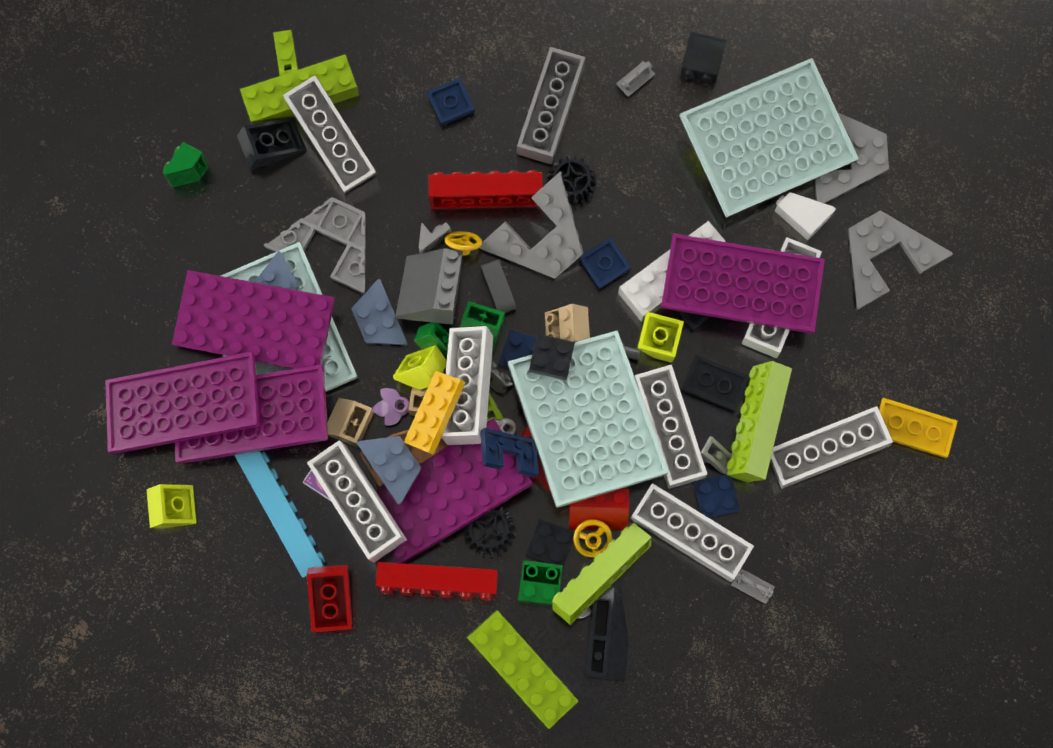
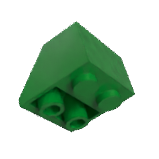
M183 142L181 146L175 149L171 161L165 164L163 174L170 186L177 187L200 181L209 165L201 151Z
M468 301L460 328L487 326L493 335V353L505 320V312Z
M523 560L518 602L553 607V598L560 592L563 565Z

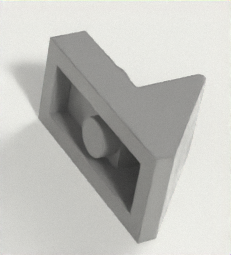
M421 223L419 252H428L443 241L451 233L450 226L447 223L440 224L433 229V233H430L424 224Z
M709 437L701 451L703 462L710 463L721 474H727V464L731 459V454L713 437Z

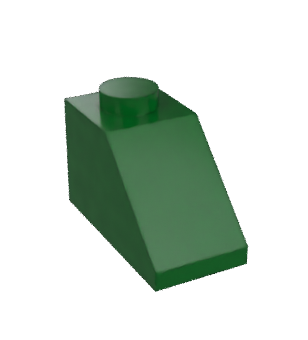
M434 322L419 327L414 339L417 345L422 350L437 345L443 356L447 358L449 343L447 331L439 323Z

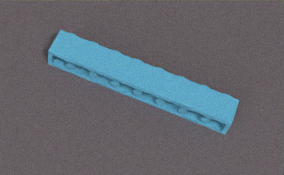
M257 451L235 455L300 575L306 580L308 568L325 567L323 563L326 560L321 552H316L314 546L317 544L312 535L307 536L304 530L307 526L302 518H297L295 512L298 510L292 501L288 502L286 498L288 492L284 485L279 486L276 480L279 478L274 468L270 469L267 464L270 462L265 451L262 453Z

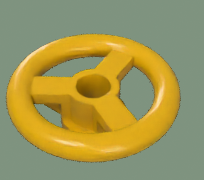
M457 231L448 234L445 237V243L452 249L463 251V255H469L470 251L481 247L482 239L471 232ZM470 238L474 239L477 243L469 242Z
M595 519L582 522L576 528L573 536V542L577 551L589 558H595L598 553H603L612 541L610 528L604 522ZM590 525L600 527L596 532L589 534L581 532ZM605 532L607 537L606 544L599 550L598 547L601 544L600 536ZM591 537L597 538L595 542H591L589 539ZM579 538L584 539L587 547L592 549L593 552L583 549Z

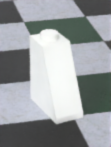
M789 192L786 197L782 195L777 200L775 212L806 240H809L828 221L836 209L833 206Z

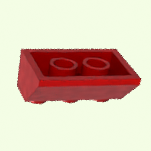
M621 488L569 504V530H576L582 522L595 519L604 522L611 531H623L624 528L628 527L629 489ZM590 525L583 530H598L600 527Z

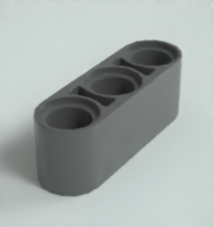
M499 260L480 265L495 309L505 313L516 310L515 301Z

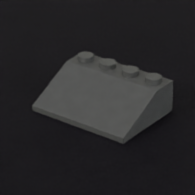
M439 249L407 256L395 318L453 325L463 265V251Z

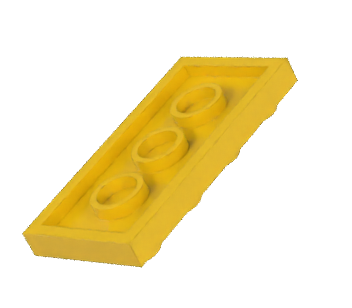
M435 371L404 443L434 455L466 382Z
M881 399L879 412L893 442L943 458L948 457L958 421L893 400Z

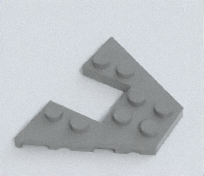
M838 113L859 159L850 163V170H834L814 179L815 201L825 204L857 188V186L869 182L874 177L888 172L889 161L887 135Z
M559 172L532 197L536 204L556 225L550 233L531 249L505 221L482 242L480 249L552 278H556L577 260L584 252L575 227L571 205L569 204L567 191H565L561 176L562 173Z
M331 197L322 206L315 208L311 214L295 222L288 230L281 232V235L268 244H264L266 249L277 252L300 242L305 252L315 231L346 245V248L330 278L365 294L366 214L351 205Z
M881 210L848 229V239L850 241L849 249L852 260L851 268L852 278L854 279L856 310L863 308L890 291L870 261L871 259L900 244L919 274H922L951 257L953 253Z

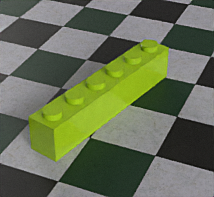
M635 523L630 527L624 528L620 537L612 540L603 553L600 552L596 555L592 564L585 566L576 579L569 581L563 592H558L554 596L552 601L553 611L571 625L651 547L652 537Z

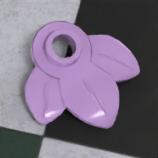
M381 389L380 392L383 400L378 402L372 409L378 416L385 417L384 424L386 426L395 425L399 422L401 416L409 412L410 402L407 398L400 397L399 393L394 389ZM404 404L405 407L404 409L400 410L398 409V405Z

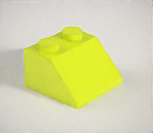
M646 312L637 349L655 359L672 363L676 356L684 321Z
M437 345L406 355L393 378L396 381L421 390L429 386L435 371L444 373L447 361Z
M159 484L147 489L150 528H170L196 524L193 485Z

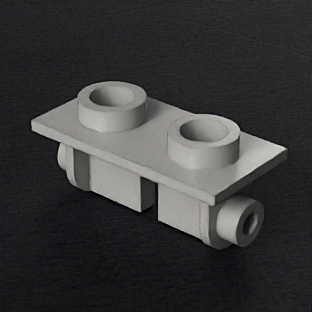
M643 61L618 81L616 85L629 97L655 75L651 70V63Z
M491 361L490 378L493 380L490 383V387L498 394L504 395L508 390L505 387L513 386V383L510 382L511 378L504 372L500 373L496 369L495 363Z
M742 568L731 586L764 604L768 602L775 586Z

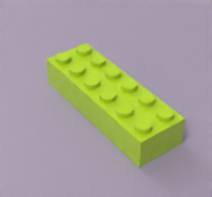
M346 55L240 89L251 123L256 124L296 117L283 95L313 76H316L333 104L359 96Z
M770 361L753 366L751 369L749 385L745 390V402L740 411V422L736 427V439L732 444L731 459L727 464V476L744 482L766 480L792 368Z
M498 610L466 637L548 729L579 702Z

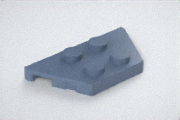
M279 250L255 280V283L298 290L299 288Z
M378 279L351 308L365 343L407 346V341L397 318H395L396 315L381 280Z
M400 436L358 441L357 445L398 506L401 505L421 471V467Z

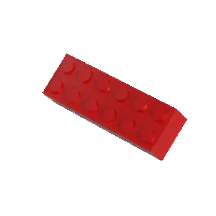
M530 170L527 173H519V171H509L508 173L492 171L487 174H482L481 172H471L470 174H463L461 172L444 174L437 172L429 175V201L431 209L539 207L532 197L543 188L542 172Z
M377 562L375 586L382 594L393 595L394 591L400 592L404 596H413V593H420L422 597H433V594H440L441 598L449 599L453 598V595H457L464 600L480 597L482 601H492V598H497L498 570Z

